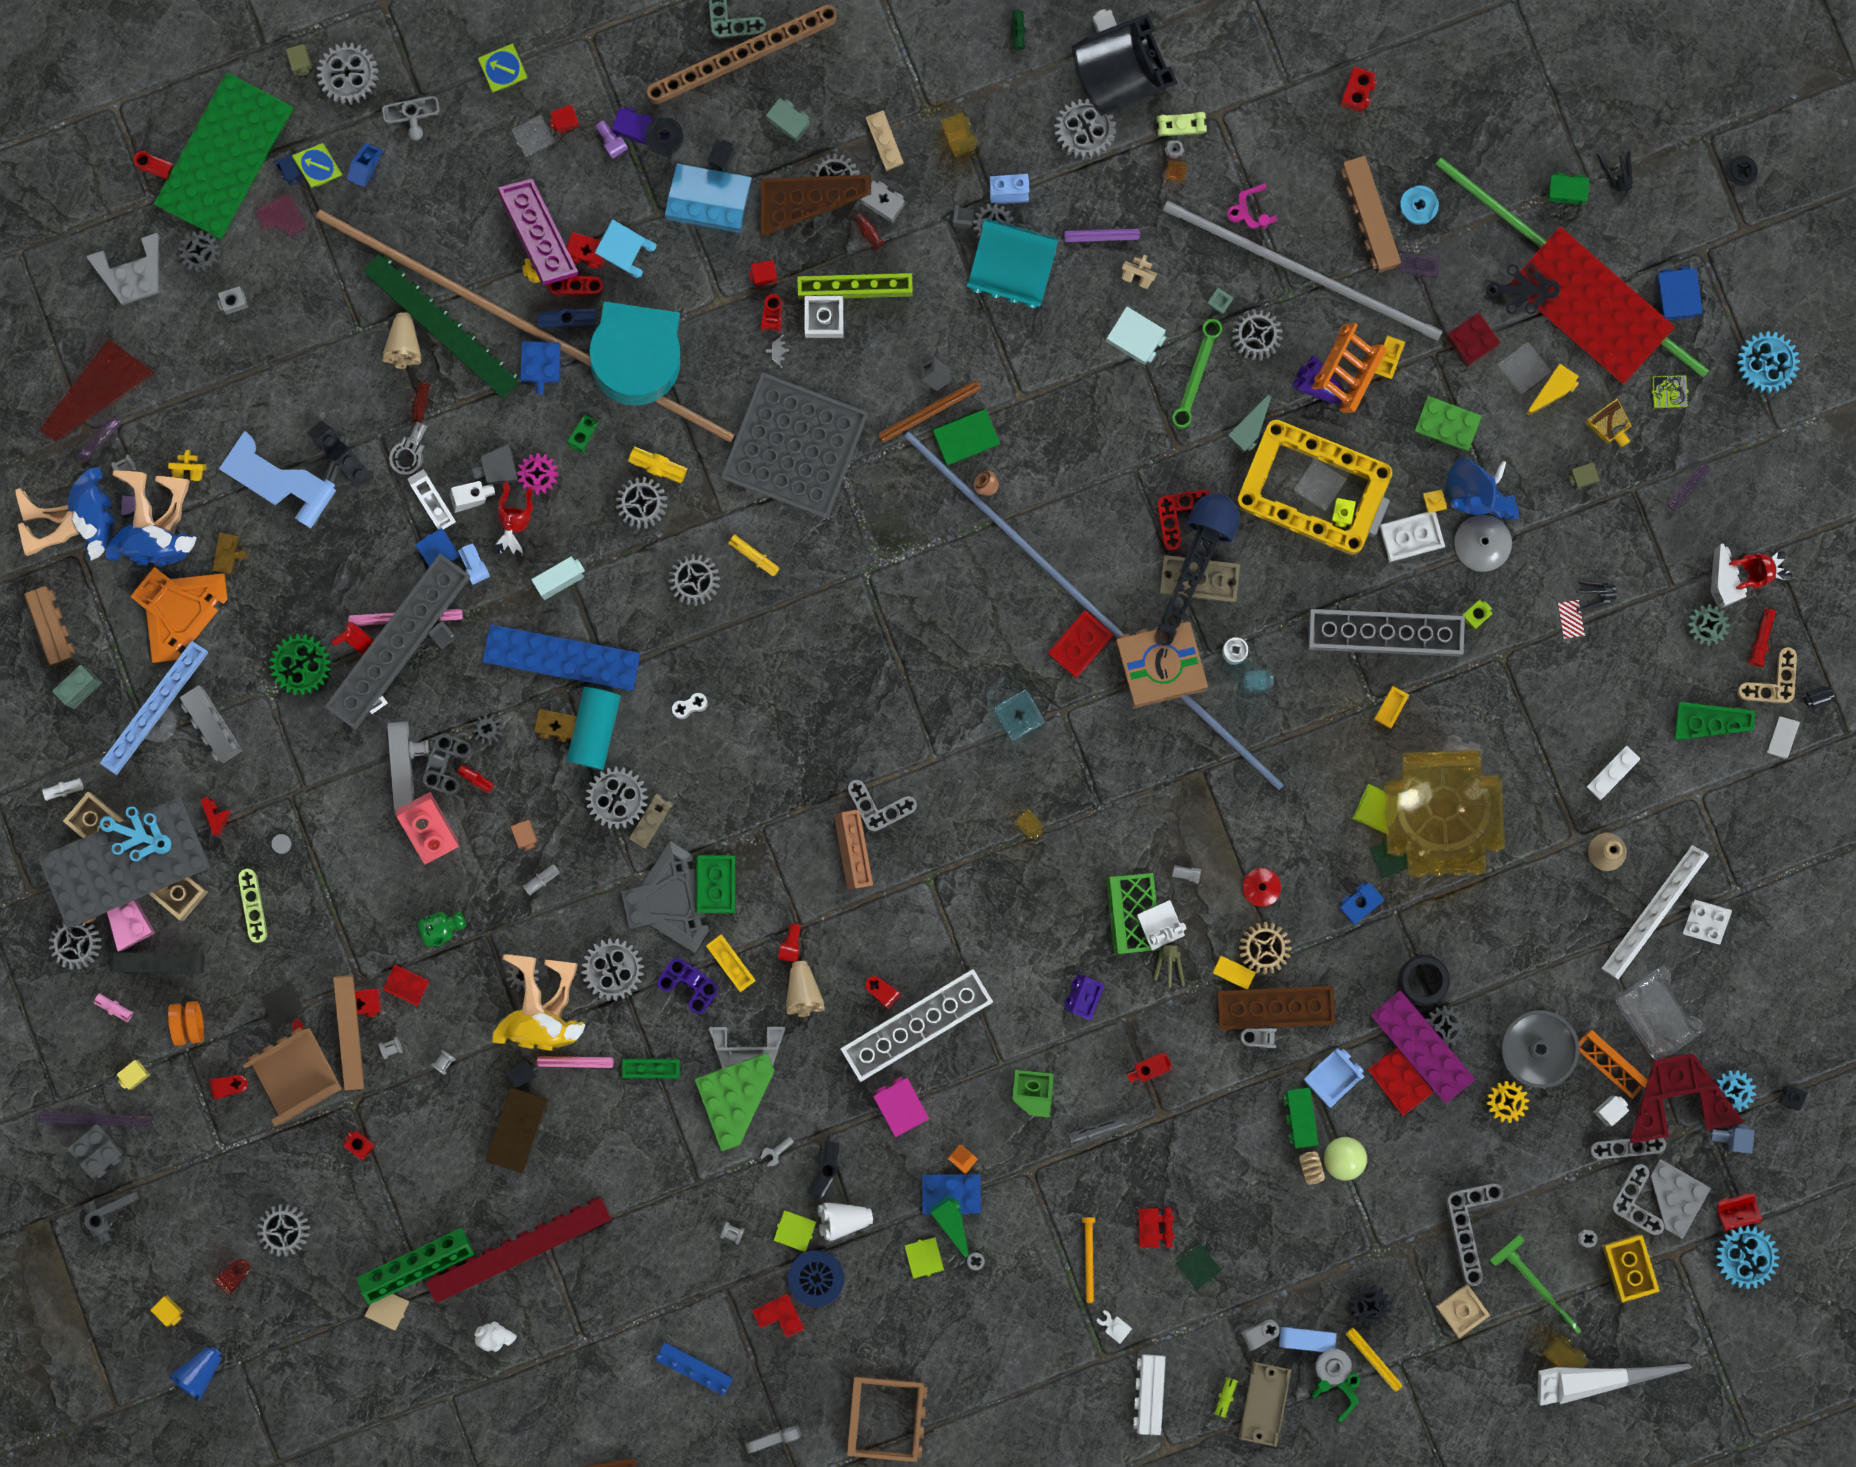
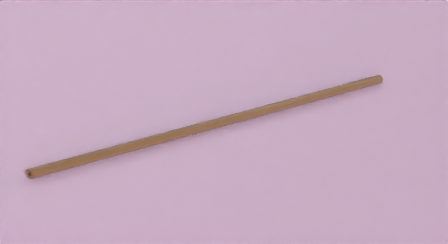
M321 209L318 211L316 218L538 339L546 343H561L562 352L591 367L590 355ZM665 396L654 401L730 443L735 438V434Z

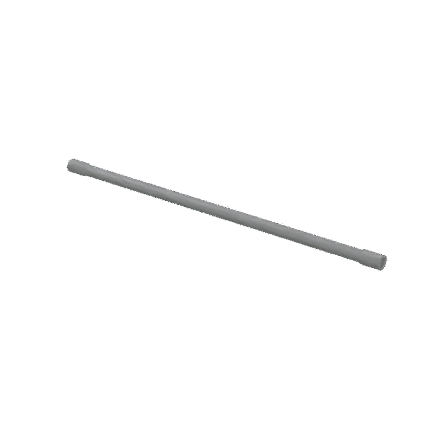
M1167 201L1163 211L1177 218H1182L1420 331L1436 341L1439 340L1442 334V330L1412 318L1216 225L1170 201Z

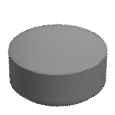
M279 834L273 838L272 848L275 852L285 854L291 849L292 843L288 836Z

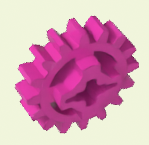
M537 453L536 458L531 454L529 455L530 460L524 458L525 464L518 466L522 471L517 472L518 476H522L518 480L519 483H524L522 488L525 490L531 486L532 492L535 490L536 495H539L540 491L547 494V488L553 490L551 484H557L554 477L559 476V473L554 472L558 467L557 465L552 466L553 459L547 461L548 456L544 455L541 458L539 453ZM532 463H534V466L531 469H527ZM542 463H545L550 470H544ZM537 470H539L542 473V475H539V478H536L535 475H533L537 473ZM526 478L532 479L534 486L529 484ZM549 479L546 484L542 485V482Z

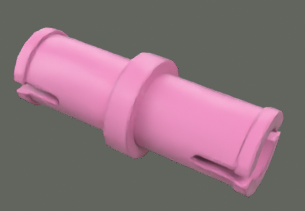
M101 993L95 998L94 1004L108 1011V1014L111 1016L115 1015L125 1022H129L133 1012L119 1005L118 1001H112Z

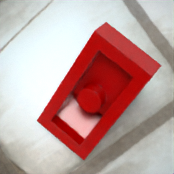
M209 797L203 798L201 803L213 836H220L232 811L226 810L216 814L218 807L215 800H211Z

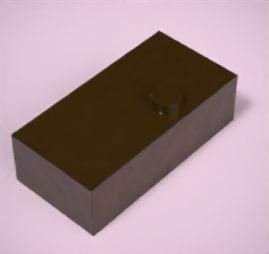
M511 1087L486 1162L519 1173H525L549 1099Z

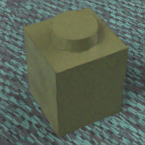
M304 44L286 49L291 69L295 75H306L310 70H313L307 48Z
M1594 462L1572 469L1569 472L1570 475H1568L1569 483L1571 486H1574L1575 490L1600 481Z

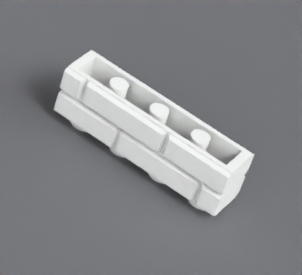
M1141 1354V1359L1137 1358V1370H1140V1378H1136V1390H1139V1398L1135 1397V1409H1138V1417H1134L1133 1429H1137V1434L1161 1435L1165 1356Z

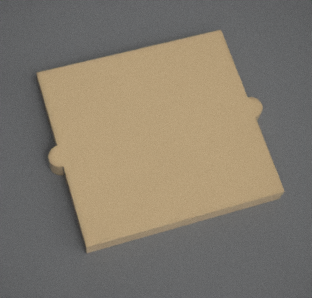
M391 1294L370 1304L365 1317L396 1331L401 1319L405 1317L404 1312L410 1301Z

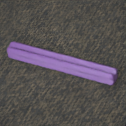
M1139 229L1065 231L1064 233L1066 242L1138 240L1140 237Z

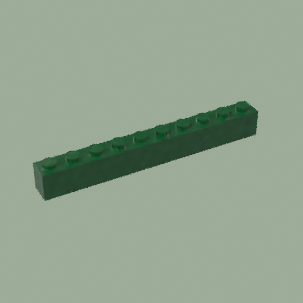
M378 254L363 272L505 401L520 385L517 380L519 377L512 370L509 372L503 368L505 364L499 358L493 359L489 355L491 351L483 344L479 346L475 342L477 339L470 332L466 334L461 330L463 326L456 319L450 320L447 317L449 313L441 306L438 309L433 304L435 300L428 294L424 296L420 292L421 288L414 281L410 283L406 280L407 275L400 268L395 270L392 267L393 262L388 257L384 256L382 258Z

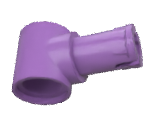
M601 121L595 126L604 139V148L612 159L628 149L621 136L613 133L605 121Z

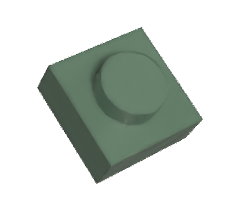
M1217 288L1207 305L1223 315L1234 298Z

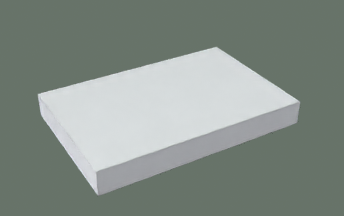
M1426 512L1379 526L1389 562L1445 547L1436 512Z

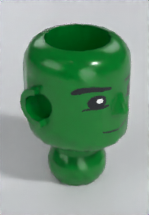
M437 912L421 918L417 923V927L424 945L434 947L441 946L453 938V930L464 929L466 921L462 912H456L451 917H448L444 912Z

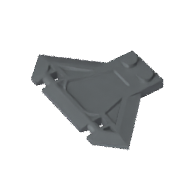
M670 841L641 887L623 890L621 893L629 929L651 925L696 953L708 934L709 929L708 925L702 926L700 918H705V913H696V870H689L688 862L693 861L692 854ZM680 864L682 872L677 873L676 865ZM693 920L694 928L690 929L688 921Z

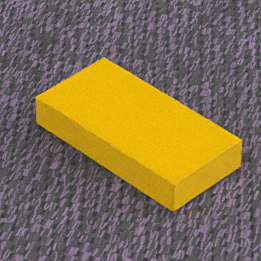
M1392 686L1374 720L1391 729L1409 694Z
M1220 956L1213 971V974L1248 990L1256 973L1223 956Z

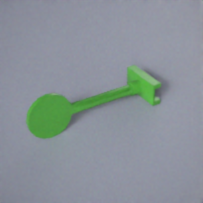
M1519 1234L1489 1261L1494 1267L1506 1259L1511 1265L1514 1264L1544 1300L1550 1303L1566 1324L1579 1335L1581 1331L1578 1326L1555 1303L1552 1295L1519 1259L1520 1256L1515 1251L1525 1241Z

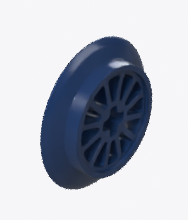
M814 1250L803 1253L790 1267L788 1274L789 1288L793 1296L804 1305L810 1307L828 1305L840 1295L843 1289L844 1272L842 1266L834 1256L827 1252ZM811 1262H817L816 1271L813 1270ZM819 1262L824 1263L821 1271H818ZM808 1264L812 1273L805 1270L804 1266ZM828 1266L830 1271L822 1274L824 1268ZM803 1270L809 1277L800 1276L801 1271ZM818 1273L822 1281L814 1284L811 1276H815ZM833 1274V1279L824 1278L825 1275ZM800 1278L809 1280L803 1284H800ZM823 1281H832V1286H828ZM810 1283V1287L805 1291L802 1286ZM821 1284L829 1288L826 1293H824ZM812 1286H814V1295L808 1293ZM817 1286L820 1288L822 1295H816Z

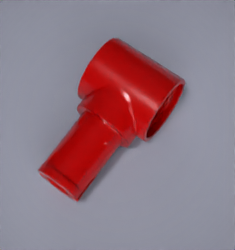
M790 923L787 939L784 940V943H781L778 959L793 963L798 961L800 925Z

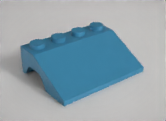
M677 164L665 213L666 219L741 233L752 177Z

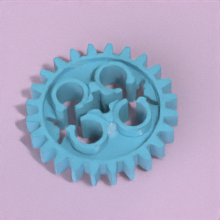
M1767 331L1764 337L1759 332L1758 339L1753 335L1751 337L1752 342L1746 340L1744 343L1747 347L1742 346L1740 348L1744 353H1740L1737 356L1742 359L1737 362V365L1742 366L1738 372H1744L1741 379L1747 378L1746 385L1752 383V390L1760 387V393L1766 389L1767 393L1770 394L1773 388L1777 393L1779 386L1784 390L1786 388L1785 383L1790 385L1792 383L1790 378L1795 379L1797 377L1793 371L1799 370L1795 366V364L1800 362V360L1795 359L1799 352L1793 353L1792 350L1796 346H1789L1790 339L1786 342L1783 341L1784 335L1777 338V332L1770 336V332ZM1764 345L1768 347L1769 352L1768 354L1762 353L1759 356L1760 358L1757 360L1760 369L1754 370L1751 367V363L1756 358L1746 357L1752 354L1753 349L1754 353L1757 354L1760 352V346ZM1781 354L1786 360L1781 367L1790 368L1784 372V377L1782 371L1776 374L1775 380L1770 379L1768 372L1777 370V366L1780 365L1777 355ZM1767 359H1770V360H1771V361H1770V364H1771V365H1769V366L1766 365V363H1767L1766 360H1767Z
M1740 1226L1737 1228V1232L1733 1229L1730 1230L1731 1236L1724 1234L1726 1241L1719 1240V1243L1723 1246L1722 1248H1716L1720 1255H1716L1715 1258L1720 1259L1716 1266H1722L1719 1273H1726L1725 1280L1731 1278L1730 1284L1734 1285L1737 1282V1287L1739 1288L1744 1283L1746 1289H1749L1750 1284L1757 1288V1282L1765 1285L1764 1278L1771 1280L1768 1274H1775L1772 1267L1779 1266L1774 1263V1260L1779 1259V1257L1774 1255L1778 1249L1772 1248L1776 1242L1768 1241L1770 1238L1769 1234L1763 1236L1764 1230L1762 1229L1757 1233V1227L1754 1226L1751 1231L1749 1226H1745L1744 1231ZM1741 1234L1742 1243H1746L1751 1238L1755 1241V1246L1752 1249L1743 1246L1745 1253L1751 1254L1749 1260L1752 1265H1757L1756 1259L1758 1256L1762 1255L1765 1259L1762 1266L1756 1267L1761 1272H1764V1274H1756L1753 1280V1272L1748 1271L1744 1276L1739 1272L1740 1267L1746 1265L1747 1268H1752L1750 1262L1743 1259L1746 1256L1742 1249H1738V1256L1735 1259L1730 1257V1250L1738 1248V1245L1730 1241H1738Z

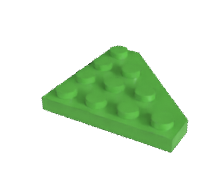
M768 1052L695 1078L721 1151L740 1145L774 1073V1067Z

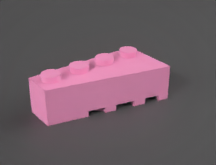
M137 900L107 912L118 952L127 950L155 933Z

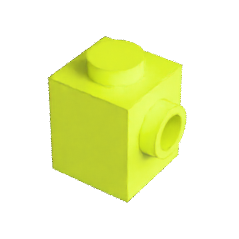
M1337 498L1331 523H1334L1335 527L1345 529L1346 526L1350 527L1356 502Z

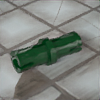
M1014 10L1012 11L1013 27H1011L1013 49L1023 50L1025 49L1024 33L1026 32V27H1024V11Z

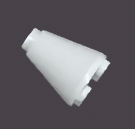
M835 1203L818 1205V1215L822 1220V1224L819 1225L820 1235L824 1236L827 1241H833L873 1223L871 1209H866V1207Z

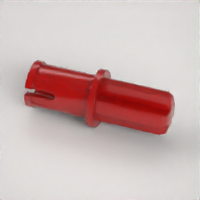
M462 764L458 769L457 775L471 782L472 786L476 785L487 793L493 789L494 784L481 776L480 772L473 771L465 764Z

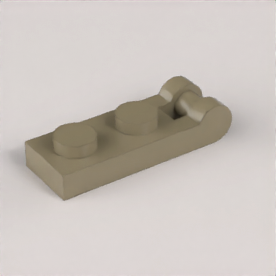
M657 793L629 839L646 849L674 803L662 799V796ZM657 805L663 808L661 813L655 810Z

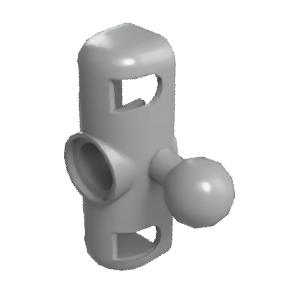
M430 96L385 105L382 108V112L387 124L409 121V137L412 140H419L423 136V130L418 126L417 120L430 115H438L440 107L437 98ZM432 99L433 104L426 105L425 100ZM395 106L396 111L389 112L388 107ZM409 108H416V112L414 114H407V110Z

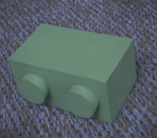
M779 98L766 115L767 121L795 142L800 139L810 126L809 116L803 111H796L794 105L787 99L783 101Z

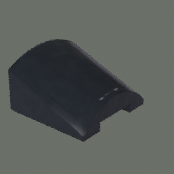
M1148 13L1090 35L1071 46L1081 84L1092 105L1101 116L1178 84L1171 66L1166 67L1152 33L1155 31V28Z

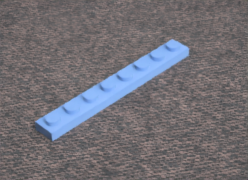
M193 641L190 642L100 762L101 766L115 775L120 772L207 656V650Z

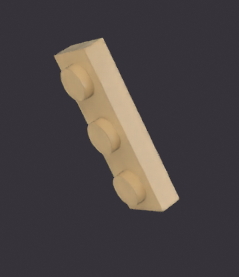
M884 111L867 116L866 121L885 170L903 165V160Z

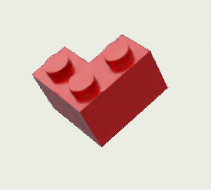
M789 1293L753 1310L760 1328L778 1320L786 1338L805 1329Z

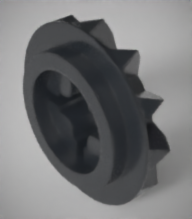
M1738 156L1729 163L1727 174L1730 181L1736 185L1746 186L1756 179L1758 167L1750 157ZM1738 167L1742 169L1749 167L1745 172L1746 176L1743 174L1737 176L1739 172Z

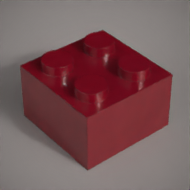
M1479 312L1450 331L1445 337L1466 368L1501 344Z

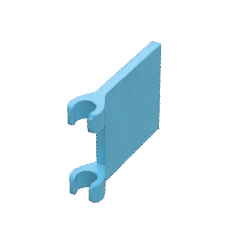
M611 220L595 254L628 272L633 277L638 278L641 277L643 271L632 266V263L639 249L642 246L651 252L655 250L657 245L615 220Z

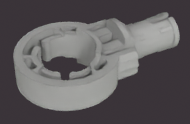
M416 421L411 436L409 438L403 437L401 443L394 446L389 455L390 465L397 473L411 475L421 468L424 445H421L420 441L428 426ZM403 450H409L414 455L412 466L416 465V467L408 472L406 470L412 467L405 468L399 464L398 460L394 462V455L395 458H398Z

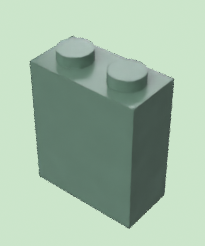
M79 665L52 692L66 706L75 709L102 682L89 668Z

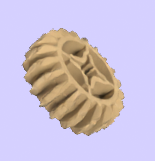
M1264 922L1263 928L1257 923V930L1251 926L1249 927L1251 934L1246 931L1243 933L1248 937L1247 940L1244 938L1240 939V942L1245 943V946H1239L1240 950L1245 949V953H1241L1240 957L1247 956L1248 959L1244 960L1243 963L1246 964L1250 961L1251 965L1248 968L1251 970L1256 966V973H1259L1260 968H1263V974H1267V968H1269L1271 973H1274V966L1278 970L1281 969V966L1278 964L1279 962L1286 965L1287 962L1283 957L1290 958V955L1285 953V950H1291V947H1285V944L1290 943V939L1284 941L1283 937L1287 933L1285 932L1280 935L1281 927H1278L1276 931L1273 930L1275 927L1274 923L1271 924L1270 928H1267V922ZM1261 932L1272 934L1266 941H1261L1254 937ZM1276 938L1281 946L1280 955L1272 947ZM1250 942H1253L1258 949L1254 959L1249 950ZM1269 943L1270 952L1266 951L1260 955V949H1262L1260 944L1265 945ZM1264 955L1273 957L1276 960L1271 964L1258 963Z

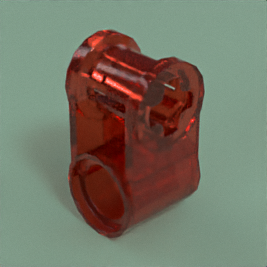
M243 1259L234 1261L217 1277L214 1283L229 1296L250 1272V1264ZM242 1265V1266H243L242 1269H241L242 1271L238 1273V1272H237V1270H238V1267H237V1266Z

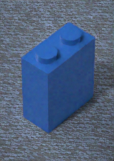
M1685 266L1679 268L1678 271H1672V269L1660 270V273L1655 277L1661 315L1667 320L1699 317L1703 312L1697 269Z

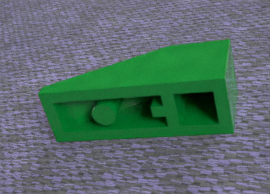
M949 1194L931 1207V1214L966 1258L969 1256V1250L961 1212L962 1205L956 1197L952 1198Z

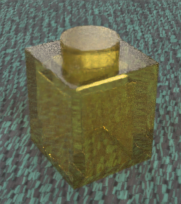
M1029 809L1014 822L1029 840L1031 838L1036 840L1043 833L1041 829L1044 828V825Z

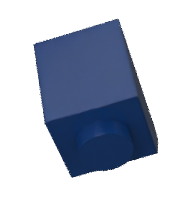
M365 143L351 161L347 180L365 187L372 178L383 150Z

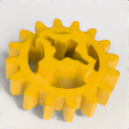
M1504 1081V1086L1497 1083V1089L1491 1088L1493 1094H1487L1491 1101L1486 1102V1104L1492 1107L1488 1111L1495 1112L1493 1118L1500 1116V1122H1503L1505 1118H1507L1508 1123H1511L1512 1118L1518 1121V1115L1525 1116L1522 1112L1523 1109L1528 1110L1525 1103L1529 1102V1099H1524L1527 1092H1521V1085L1516 1088V1082H1512L1510 1086L1508 1081ZM1506 1089L1514 1090L1516 1094H1508ZM1499 1093V1101L1495 1104L1496 1096ZM1505 1096L1507 1099H1512L1510 1107L1503 1104L1506 1101ZM1518 1101H1520V1107L1517 1110L1516 1104ZM1505 1109L1510 1115H1504L1499 1110Z

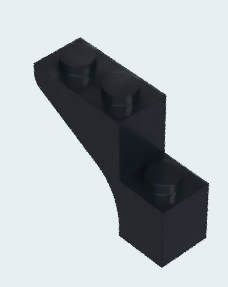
M322 420L307 432L315 444L328 455L355 487L370 475L353 451Z

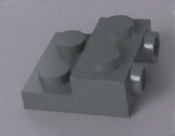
M98 1123L67 1147L68 1151L76 1158L80 1166L92 1179L95 1176L100 1178L107 1172L106 1167L110 1164L114 1166L122 1159L120 1156L123 1151Z

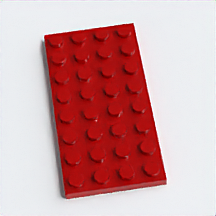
M1561 226L1520 271L1533 285H1541L1534 276L1526 273V267L1533 264L1537 266L1538 271L1547 280H1555L1559 283L1561 287L1560 294L1554 299L1547 298L1537 309L1623 385L1675 328L1672 323ZM1532 266L1529 268V273L1533 274L1535 268ZM1516 278L1509 283L1510 286H1523ZM1549 286L1547 288V291L1549 293H1552L1554 291V287ZM1533 293L1527 300L1533 303L1541 293Z

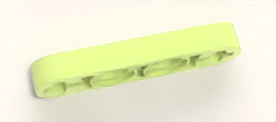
M244 869L239 873V885L248 935L253 942L261 943L267 938V929L258 879L253 870ZM248 872L249 875L253 876L250 879V885L255 884V888L244 890V886H248L246 880H243V877ZM249 891L256 893V899L253 902H249L246 899V894ZM252 910H257L260 913V917L256 921H252L249 917ZM261 922L262 926H258V930L263 932V935L258 940L257 937H253V933H256L255 926L251 927V924Z

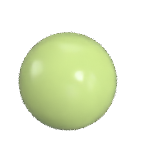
M1340 1137L1333 1140L1324 1152V1165L1327 1171L1339 1180L1347 1181L1357 1178L1362 1174L1367 1164L1365 1148L1359 1141L1350 1137Z

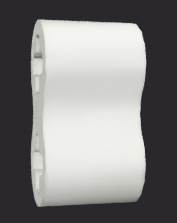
M695 693L687 701L675 702L672 706V712L676 718L686 719L692 712L704 711L707 708L708 701L703 694ZM696 698H699L700 700L704 699V701L701 703V707H698V705H694V703H696ZM680 705L683 708L686 707L683 715H681L679 712L676 713V711L679 710L678 706Z

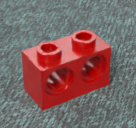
M1354 66L1340 106L1362 113L1364 108L1367 109L1371 100L1368 94L1370 90L1374 91L1377 80L1374 79L1375 73ZM1365 78L1368 84L1360 85L1358 79ZM1357 95L1362 101L1355 103L1352 100V96Z

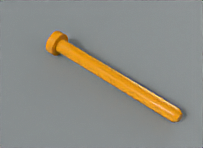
M1082 1217V1223H1085L1086 1302L1093 1303V1223H1095V1217Z

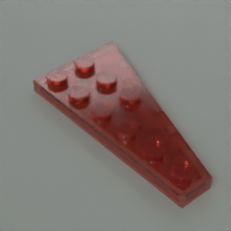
M108 339L40 428V431L57 442L73 431L78 425L89 420L91 416L105 409L125 395L127 391L138 386L143 380L155 373Z

